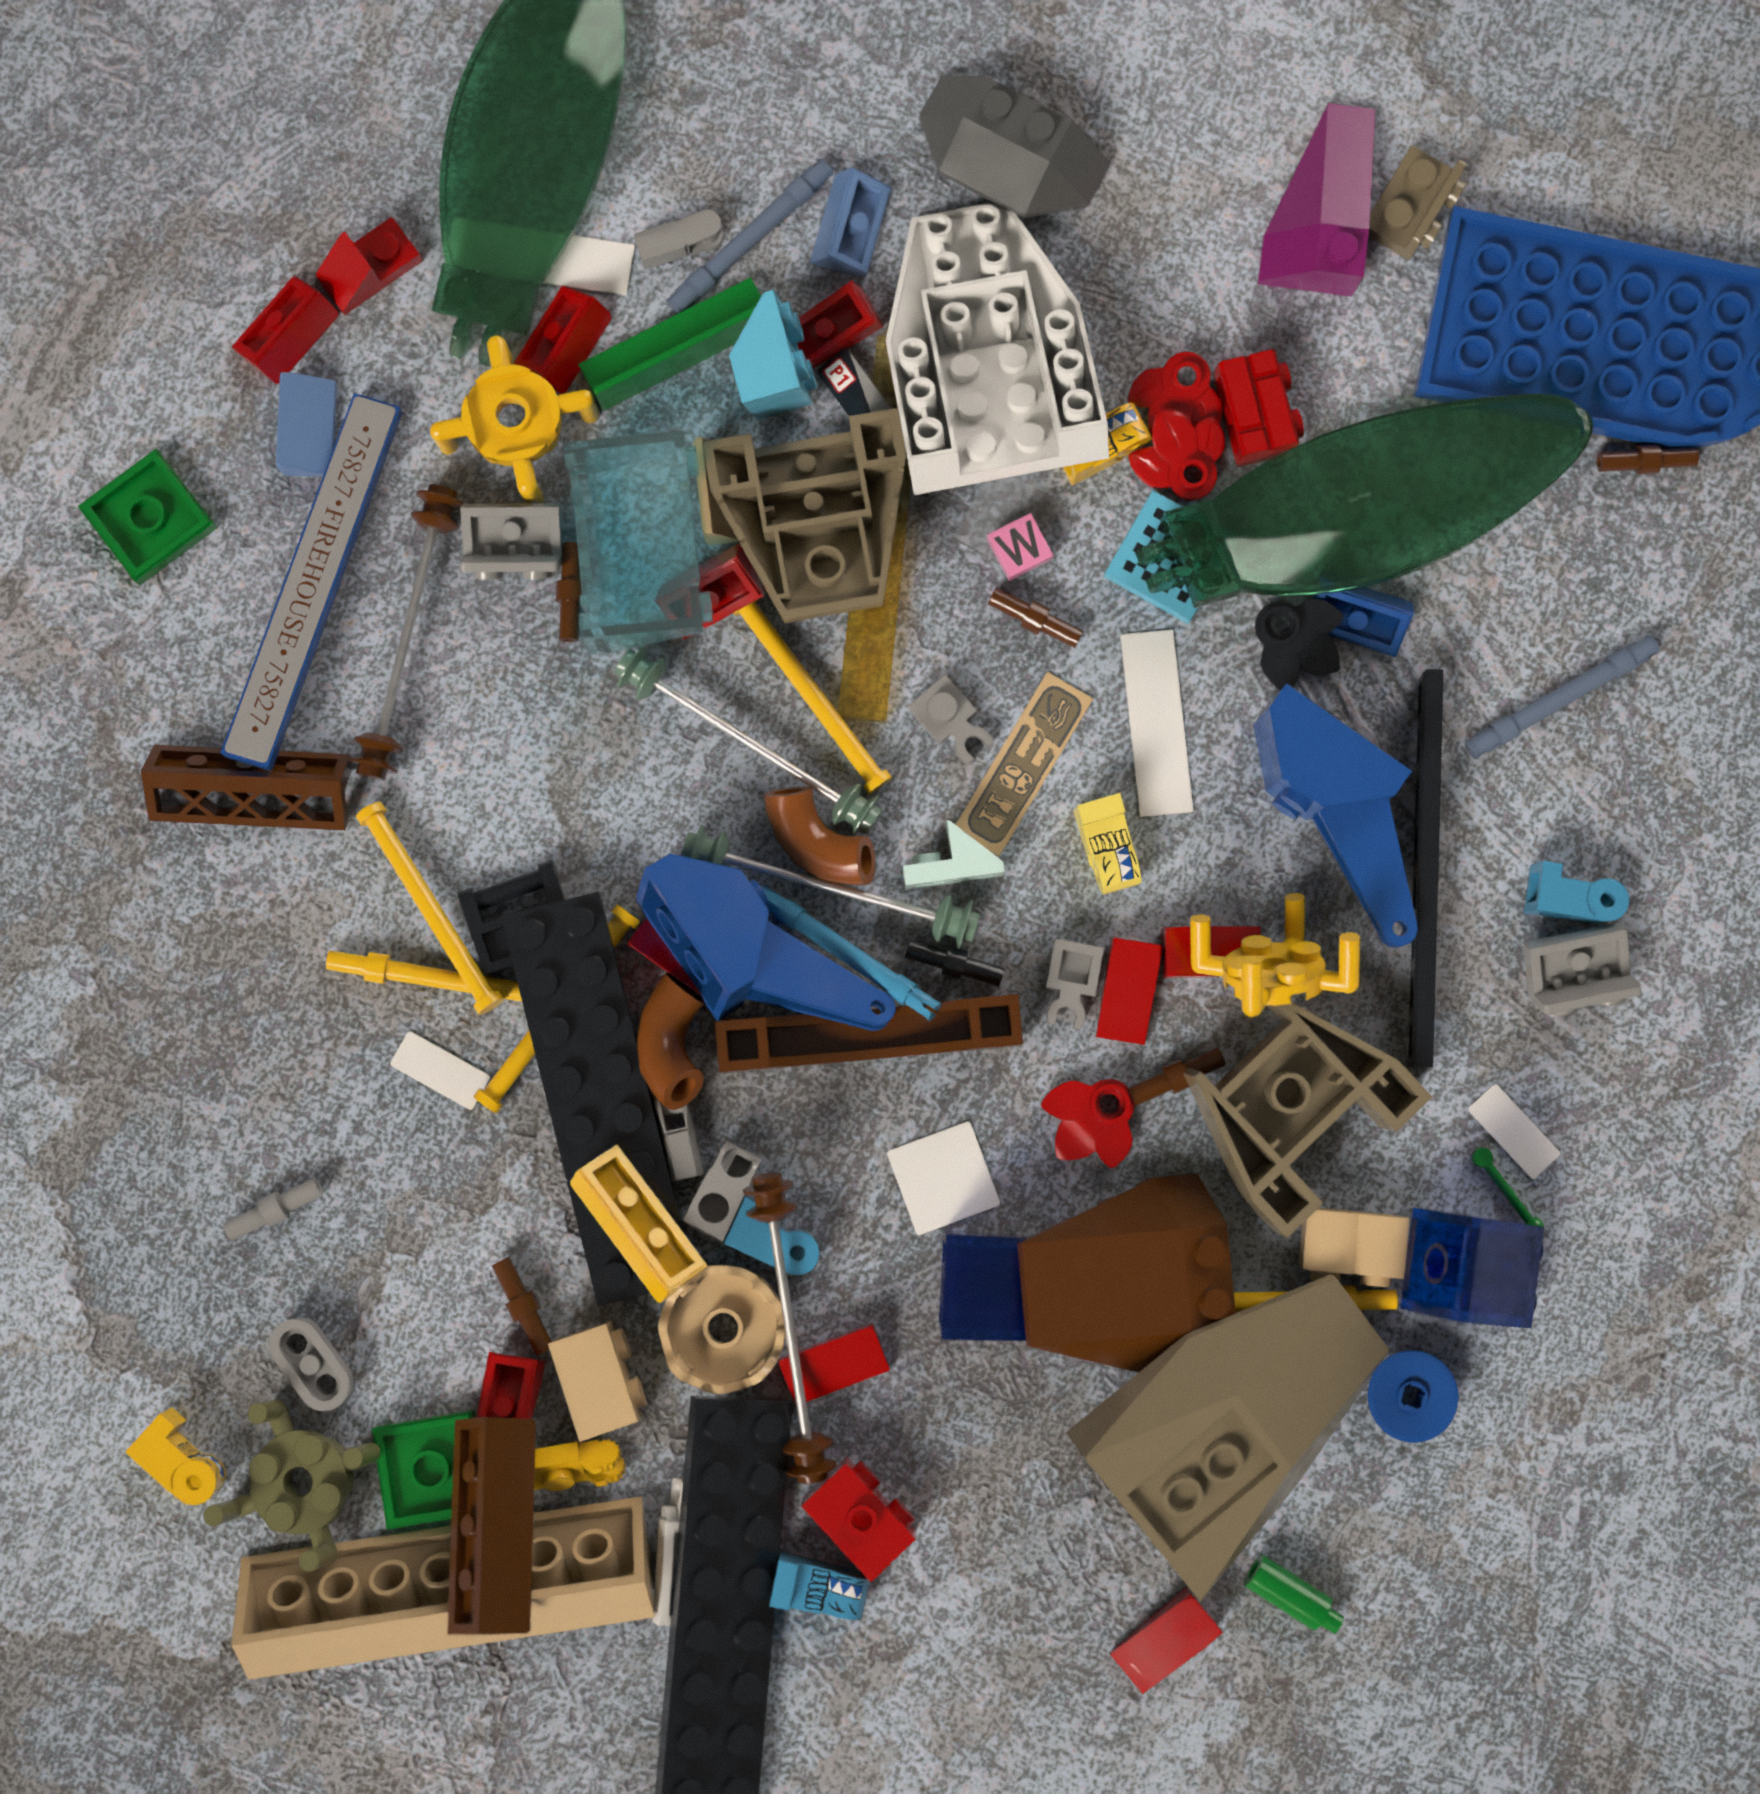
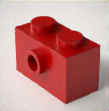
M846 1456L828 1473V1477L825 1480L820 1481L802 1498L801 1507L865 1577L872 1582L916 1540L915 1530L911 1527L916 1519L897 1498H894L890 1503L876 1489L881 1484V1481L862 1460L854 1465Z

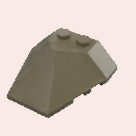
M898 408L849 416L850 432L759 448L753 447L751 433L702 442L711 493L784 623L884 605L906 463V450Z

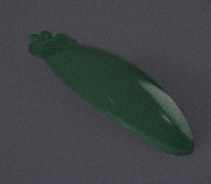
M504 0L487 24L467 62L452 103L443 143L439 179V215L445 263H442L431 310L436 314L457 319L449 345L451 357L461 359L468 348L473 323L487 326L479 346L478 359L479 364L489 367L491 363L487 341L490 337L494 335L501 336L502 331L529 337L540 291L538 288L551 273L573 237L594 193L610 147L619 109L624 71V0Z
M1518 394L1458 400L1416 407L1370 418L1313 438L1276 456L1228 486L1212 501L1206 500L1165 511L1160 520L1168 539L1141 547L1135 554L1140 566L1157 563L1174 555L1178 567L1155 573L1148 580H1145L1150 593L1173 589L1185 583L1194 608L1239 596L1241 592L1279 596L1317 595L1348 591L1393 580L1451 556L1484 537L1530 504L1555 483L1579 458L1593 432L1592 418L1587 411L1570 399L1550 394Z

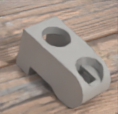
M726 1141L682 1220L683 1224L724 1244L746 1196L743 1193V1189L752 1184L751 1178L756 1175L762 1158Z

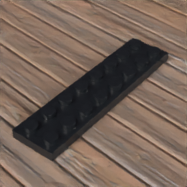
M601 892L502 915L501 919L597 1305L601 1306L649 1294V1290L570 1184L578 1169L618 1145L685 1234L650 1089L640 1073L636 1033Z
M691 1396L655 1794H759L775 1608L769 1607L780 1556L786 1468L788 1463V1454L783 1452L782 1447L790 1440L793 1402L789 1400Z

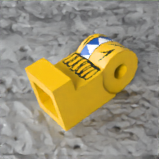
M1134 403L1124 404L1106 413L1108 423V459L1062 467L1072 486L1123 460V457L1140 449L1152 439Z
M171 1407L160 1413L125 1453L179 1501L187 1505L202 1504L222 1489L226 1479L225 1467L220 1459L211 1454H202L178 1432L187 1420Z

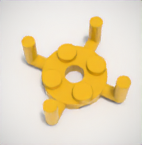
M494 335L487 341L492 369L482 373L475 380L476 384L470 390L468 396H465L462 403L461 417L433 423L430 427V435L440 451L447 455L456 452L458 448L456 438L467 436L473 447L488 462L513 466L517 488L525 503H543L544 496L536 482L532 462L540 459L556 447L562 427L563 414L579 411L584 422L594 423L598 420L600 412L590 391L579 390L556 395L552 385L546 379L526 367L513 365L514 358L505 339ZM510 404H517L525 409L523 421L515 427H506L499 422L501 410Z
M1289 893L1285 895V939L1282 943L1272 942L1270 938L1262 935L1248 936L1241 940V948L1232 951L1226 957L1211 955L1210 917L1204 914L1190 917L1191 967L1193 971L1198 974L1223 977L1224 987L1226 989L1229 985L1234 987V996L1242 1000V1010L1249 1017L1258 1016L1266 1005L1291 1004V995L1306 992V1000L1316 997L1323 990L1354 993L1359 987L1360 935L1349 932L1339 936V972L1326 970L1325 961L1321 956V947L1314 942L1305 941V896L1303 894Z

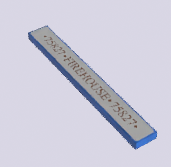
M354 393L221 749L220 753L226 758L269 771L273 769L403 412L400 406Z

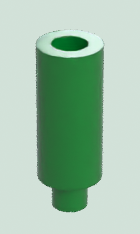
M1260 1554L1250 1566L1244 1578L1243 1586L1313 1631L1322 1626L1335 1634L1340 1629L1344 1616L1331 1608L1332 1598L1264 1554Z

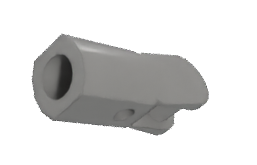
M702 210L679 221H673L635 233L634 237L644 268L648 269L686 257L688 254L692 255L714 250L722 244L724 233L721 228L722 224L719 215L712 210Z
M654 1096L671 1181L674 1182L704 1175L690 1104L680 1109L670 1110ZM683 1113L686 1127L669 1131L666 1116Z

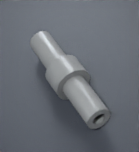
M314 1177L282 1194L275 1191L257 1200V1207L223 1223L224 1230L228 1238L234 1241L265 1224L272 1227L290 1218L289 1212L323 1196V1190L318 1180Z

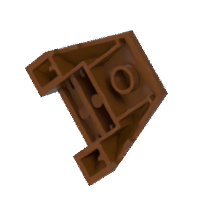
M1197 1173L1147 1178L1137 1183L1135 1187L1115 1197H1109L1097 1203V1206L1075 1217H1069L1017 1243L1026 1346L1139 1373L1185 1334L1236 1314L1227 1223Z

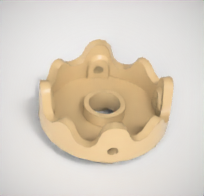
M731 1264L707 1266L706 1269L667 1298L658 1324V1332L666 1363L671 1372L679 1380L712 1394H726L754 1386L762 1381L778 1361L786 1336L780 1298L773 1287L759 1274L745 1267ZM719 1313H727L733 1316L738 1324L736 1337L727 1342L716 1340L709 1330V1323L713 1316Z

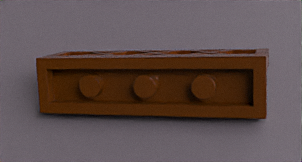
M154 744L141 769L149 821L346 830L348 824L345 788L352 772V766L349 762L350 754L279 751L273 769L269 771L226 758L220 753L222 748ZM159 789H174L188 801L182 806L161 805ZM211 791L225 792L237 803L232 808H219L207 799L206 796ZM260 794H274L286 806L280 811L267 810L255 799ZM310 796L332 797L333 813H317L304 801Z

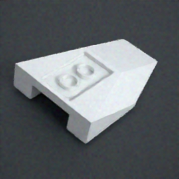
M991 202L911 218L886 336V347L914 495L1108 459V423L1080 303L1017 214Z

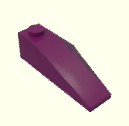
M1332 103L1327 104L1262 238L1257 285L1353 296L1364 277L1370 224L1376 109Z

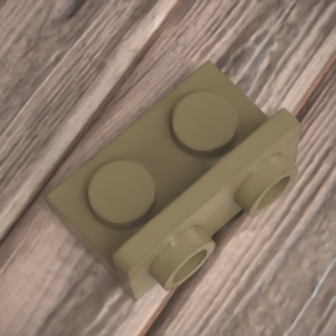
M1411 145L1370 213L1368 237L1409 261L1419 245L1428 250L1443 223L1435 219L1443 205L1452 209L1467 185L1466 182L1459 179L1467 163L1459 159L1455 167L1451 168Z

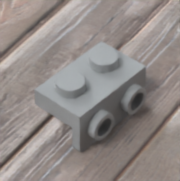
M466 503L460 507L463 542L460 572H473L474 578L481 580L503 577V572H522L523 578L545 579L551 577L552 572H557L561 568L563 546L561 503Z
M1620 922L1523 942L1528 996L1544 1014L1564 1016L1574 1013L1577 1008L1596 1004L1604 1006L1618 1005L1623 1003L1626 998L1641 995V984L1631 975L1628 931Z

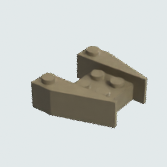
M1292 1002L1287 1005H1266L1281 1022L1215 1086L1201 1071L1187 1068L1183 1073L1238 1194L1272 1231L1285 1238H1288L1323 1204L1320 1198L1292 1170L1290 1165L1349 1107L1356 1102L1378 1127L1397 1132L1432 1098L1428 1091L1399 1060Z

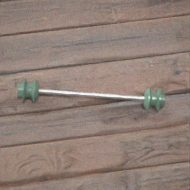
M641 646L636 652L629 649L622 656L615 669V674L620 676L617 687L623 688L631 683L637 687V700L651 696L657 689L836 803L831 812L832 825L836 826L842 821H846L852 825L851 836H856L859 831L868 835L883 811L876 806L880 796L877 795L869 801L861 797L860 783L847 787L842 795L838 794L663 681L666 674L665 659L661 657L653 663L646 659V646Z
M701 825L697 834L691 832L687 834L681 856L724 866L725 863L932 920L934 921L932 933L937 943L945 935L956 938L958 949H960L963 940L973 941L980 913L971 911L973 901H970L962 909L955 907L952 895H948L939 902L936 912L729 854L730 843L724 831L716 839L706 837L704 826Z

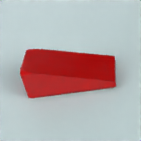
M851 280L798 317L804 341L797 343L798 350H803L806 360H810L812 369L831 359L841 349H849L884 327V324L863 289Z
M1190 926L1164 927L1161 929L1163 979L1220 977L1198 974L1193 971L1191 967ZM1211 926V955L1226 957L1232 951L1241 948V940L1243 938L1261 935V927Z
M1112 938L1110 940L1095 1037L1145 1045L1160 966L1162 945L1122 938Z
M489 1352L476 1418L532 1419L546 1361Z
M1184 1587L1110 1651L1109 1654L1140 1692L1144 1694L1205 1649L1223 1631L1189 1589Z

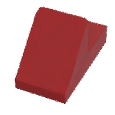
M391 216L354 243L345 231L340 234L315 276L345 316L420 264L423 259Z

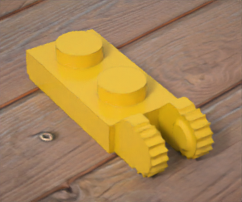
M603 1439L602 1441L593 1440L581 1443L577 1441L535 1449L534 1490L545 1488L549 1491H562L571 1488L574 1483L588 1480L597 1487L606 1486L608 1483L613 1484L616 1481L619 1482V1479H623V1474H626V1465L624 1459L621 1458L622 1454L619 1445H616L615 1441L612 1442L610 1439Z

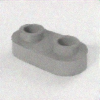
M301 1317L279 1324L270 1337V1354L302 1400L310 1408L317 1411H330L344 1404L353 1391V1375L320 1327L312 1320ZM295 1334H301L306 1338L307 1346L303 1352L296 1351L292 1346V1338ZM325 1374L335 1378L336 1389L334 1392H327L322 1388L321 1379Z

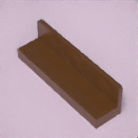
M479 1417L455 1420L447 1635L526 1634L530 1631L536 1423L533 1419Z

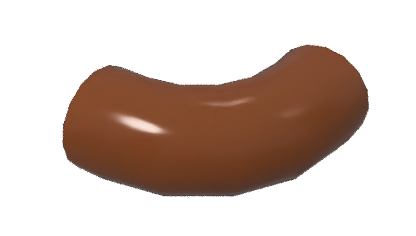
M787 787L763 794L765 810L775 840L795 865L818 879L846 885H868L873 881L876 861L871 839L868 836L840 835L828 828L818 815L811 787Z
M666 973L658 982L641 1012L636 1043L642 1077L654 1096L667 1109L676 1110L689 1104L697 1096L703 1085V1073L688 1057L685 1041L687 1030L692 1020L705 1003L697 993L669 973Z

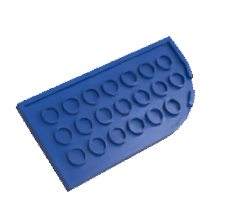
M1454 206L1449 213L1413 397L1646 445L1659 444L1660 447L1665 448L1706 447L1727 442L1760 426V268Z

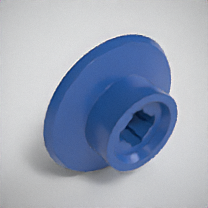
M1408 1350L1391 1355L1377 1367L1370 1379L1368 1405L1371 1415L1386 1434L1397 1440L1409 1443L1431 1440L1448 1428L1457 1411L1459 1395L1455 1378L1441 1360L1429 1353ZM1407 1385L1419 1388L1420 1392L1417 1393L1414 1405L1405 1404L1401 1401L1405 1391L1404 1387Z

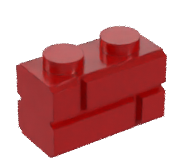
M1273 349L1253 353L1246 357L1240 356L1223 360L1218 363L1213 373V379L1217 394L1221 400L1222 413L1236 467L1252 465L1264 460H1273L1293 454L1299 445L1298 438L1304 436V426L1299 410L1297 408L1290 409L1286 392L1291 391L1292 382L1287 364L1285 362L1278 363L1276 351Z

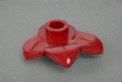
M1185 351L1177 353L1167 360L1163 368L1143 371L1134 379L1130 387L1127 401L1134 403L1138 407L1149 408L1147 421L1151 437L1154 419L1160 409H1169L1181 413L1189 419L1194 427L1200 421L1210 416H1214L1219 424L1221 422V400L1209 386L1210 368L1205 359L1194 352ZM1182 367H1190L1195 372V380L1189 386L1181 385L1177 379L1178 371Z
M1160 409L1155 416L1152 427V442L1154 446L1131 452L1128 456L1130 466L1138 478L1150 488H1171L1177 496L1185 500L1194 501L1202 499L1213 490L1217 481L1215 463L1225 447V435L1222 427L1214 416L1203 419L1194 427L1189 419L1181 413L1169 409ZM1197 467L1202 473V479L1197 483L1188 482L1184 477L1185 469Z
M1104 1079L1090 1086L1079 1081H1068L1055 1087L1044 1097L1041 1102L1043 1110L1062 1120L1058 1125L1055 1136V1155L1059 1160H1079L1091 1155L1095 1151L1104 1164L1112 1169L1124 1160L1132 1146L1133 1138L1127 1121L1131 1118L1135 1105L1128 1087L1124 1083L1115 1079ZM1106 1094L1115 1096L1118 1101L1116 1111L1111 1114L1103 1112L1100 1108V1100Z

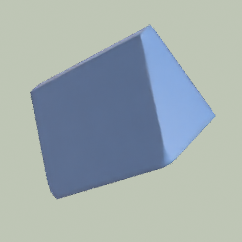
M853 167L837 173L833 179L810 262L822 268L865 278L892 187Z
M280 372L276 467L284 476L323 477L334 448L337 382L335 380L292 372Z

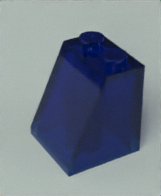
M1413 1207L1400 1309L1463 1323L1532 1329L1533 1313L1537 1305L1536 1289L1539 1265L1543 1256L1542 1241L1544 1227Z
M943 1230L938 1326L941 1340L1026 1341L1017 1243L1032 1235Z

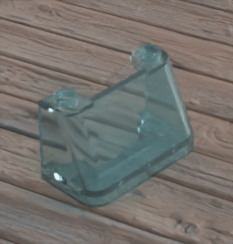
M683 430L563 442L566 469H572L570 471L572 486L570 488V496L575 511L582 595H579L580 605L584 613L578 614L580 637L590 655L613 653L704 633V623L713 622L711 594L710 592H701L690 478L699 476L696 446L687 447Z

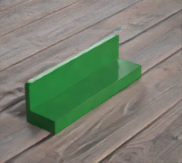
M750 277L578 364L602 412L734 346L761 298L752 278Z

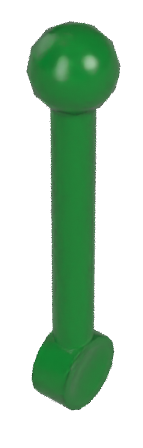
M1487 1148L1475 1149L1471 1155L1473 1164L1486 1170L1525 1222V1232L1532 1237L1541 1235L1544 1230L1543 1222L1537 1217H1532L1493 1165L1492 1152Z

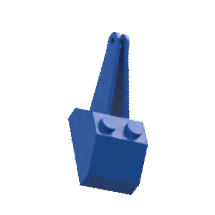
M1286 683L1270 700L1253 724L1265 791L1275 798L1272 802L1273 806L1286 816L1295 820L1301 816L1305 820L1312 819L1382 943L1393 948L1407 945L1415 939L1418 926L1389 799L1397 794L1412 771ZM1394 923H1398L1402 927L1400 936L1393 932L1392 927Z
M671 853L644 868L635 902L701 993L699 996L716 1021H720L741 1008L745 999L871 1031L883 1029L894 1016L895 1003L888 993L862 980L767 921L769 910L767 908L768 899L766 894L755 880L748 881L741 869ZM871 1007L878 1008L881 1014L873 1013Z

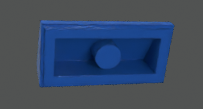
M1320 573L1311 598L1327 601L1343 614L1341 622L1328 635L1393 657L1397 656L1414 614L1413 604L1407 600L1325 573Z

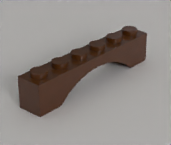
M1012 994L941 1002L939 1011L934 1010L930 1006L927 1007L936 1014L931 1021H928L927 1018L909 1006L895 1007L892 1019L883 1029L878 1031L866 1030L807 1014L715 1021L719 1072L734 1073L1018 1047L1023 1045L1019 995ZM871 1009L873 1013L881 1014L879 1009Z

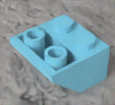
M774 290L766 291L762 294L729 354L741 402L757 420L812 405L813 402L809 390L817 388L810 360H806L803 350H798L797 343L804 341L798 315L796 312L793 313L790 302L782 303Z

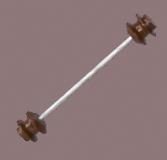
M429 484L427 490H418L416 492V496L424 501L422 510L411 512V517L421 528L427 530L377 733L366 732L354 737V740L362 746V751L359 757L349 758L350 763L358 765L356 774L376 780L385 781L387 773H398V770L390 765L392 754L402 753L403 748L395 739L387 737L386 734L437 533L446 534L459 529V524L451 517L453 510L460 509L464 503L456 499L457 492L455 490L436 484Z
M765 1173L752 1177V1185L743 1189L744 1194L753 1196L755 1200V1206L749 1209L746 1215L758 1222H768L801 1432V1434L793 1436L782 1447L783 1452L794 1455L795 1463L786 1468V1474L791 1477H797L799 1483L811 1484L825 1480L828 1477L827 1472L836 1467V1461L826 1458L824 1450L832 1446L833 1440L822 1433L811 1432L779 1228V1220L787 1218L797 1208L796 1203L786 1201L784 1193L794 1184L793 1181L782 1180L781 1173Z

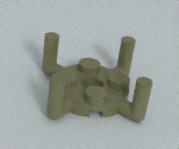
M275 1399L252 1404L247 1412L248 1419L254 1424L270 1421L275 1438L270 1440L253 1457L249 1464L250 1492L207 1507L203 1514L204 1521L209 1526H217L257 1511L266 1522L268 1528L274 1532L295 1535L309 1533L314 1548L300 1555L299 1565L302 1570L311 1572L329 1565L336 1560L337 1549L328 1525L333 1523L344 1510L343 1507L348 1495L352 1492L354 1483L353 1471L376 1462L381 1454L380 1448L375 1443H366L351 1447L345 1451L342 1445L333 1438L329 1439L317 1431L310 1429L295 1430L287 1406L282 1400ZM297 1467L305 1468L312 1476V1488L306 1496L296 1493L291 1485V1476Z

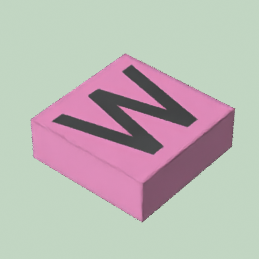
M1031 513L987 534V540L1009 581L1053 559L1054 555Z

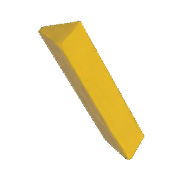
M618 1145L576 1171L570 1181L572 1188L658 1303H662L706 1269L708 1265Z

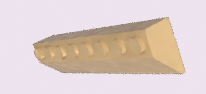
M642 1496L533 1513L530 1631L526 1634L447 1635L451 1547L450 1525L335 1543L337 1549L336 1560L311 1572L301 1569L299 1557L303 1552L314 1548L313 1546L241 1557L231 1646L248 1680L655 1618L653 1568Z

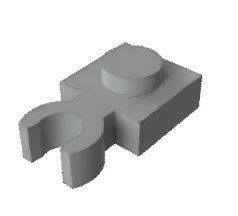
M945 674L908 705L909 712L939 746L949 737L955 741L956 755L966 765H970L974 760L965 748V743L968 740L978 739L987 749L993 744L991 735L985 729L971 726L968 723L976 715L977 710Z
M1054 939L1045 988L1059 991L1058 999L1052 1002L1047 1009V1024L1054 1025L1058 1010L1066 1007L1071 1009L1075 1015L1073 1029L1080 1030L1085 1022V1010L1080 1003L1081 995L1093 998L1096 996L1104 947Z

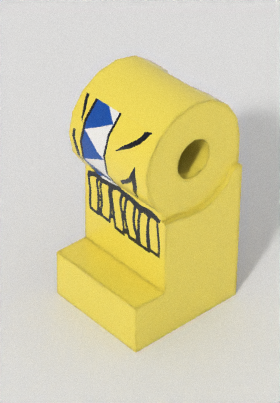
M1118 793L1077 805L1073 813L1089 865L1092 866L1102 895L1141 884L1140 868L1126 823L1125 808L1121 794Z

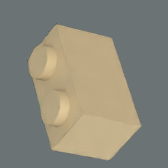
M612 1320L554 1339L548 1343L579 1442L636 1423L643 1416L641 1408L647 1406V1400L639 1377L630 1378L625 1359L631 1357V1351L622 1328L615 1330Z

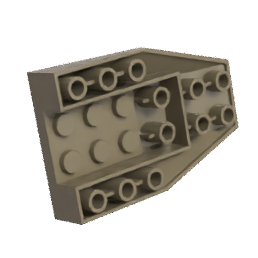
M1330 1274L1185 1334L1070 1428L1066 1434L1201 1602L1300 1482L1388 1353L1389 1348L1333 1274Z

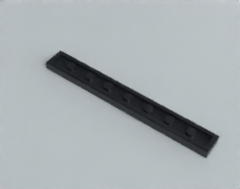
M1425 669L1418 680L1412 898L1418 931L1415 939L1411 942L1408 1065H1410V1068L1422 1069L1433 1068L1443 669Z

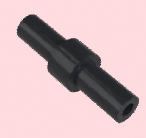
M910 939L904 957L942 969V975L960 980L962 975L998 987L1005 970L1003 967L968 957V951L952 946L945 950Z

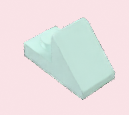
M949 820L946 821V832L950 859L941 860V853L939 852L915 855L911 857L912 864L904 865L902 870L905 890L1002 877L1005 872L1002 860Z

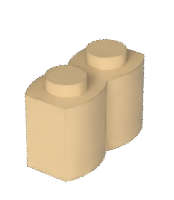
M1318 1208L1301 1224L1298 1267L1310 1270L1309 1279L1318 1280L1333 1274L1340 1282L1341 1273L1360 1275V1284L1391 1287V1278L1405 1279L1409 1218L1391 1214Z

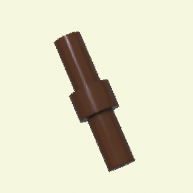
M1659 444L1637 445L1635 450L1599 452L1596 458V466L1598 472L1635 470L1637 475L1657 474L1661 468L1697 466L1699 463V450L1697 447L1661 449Z
M577 542L563 543L561 580L556 581L555 601L560 603L559 640L563 642L579 641L580 604L585 603L586 583L581 581L582 544Z
M997 587L988 602L989 606L1021 621L1020 627L1036 635L1041 631L1073 648L1076 647L1083 634V630L1049 614L1050 608L1034 600L1029 604Z
M1217 1047L1184 1063L1179 1059L1161 1067L1162 1073L1129 1087L1128 1091L1136 1107L1169 1091L1174 1095L1188 1089L1189 1085L1183 1074L1187 1068L1201 1071L1206 1075L1226 1066L1221 1051Z
M510 1257L492 1265L509 1300L505 1306L513 1322L519 1320L536 1356L549 1350L548 1343L551 1342V1339L536 1311L541 1307L533 1291H526Z

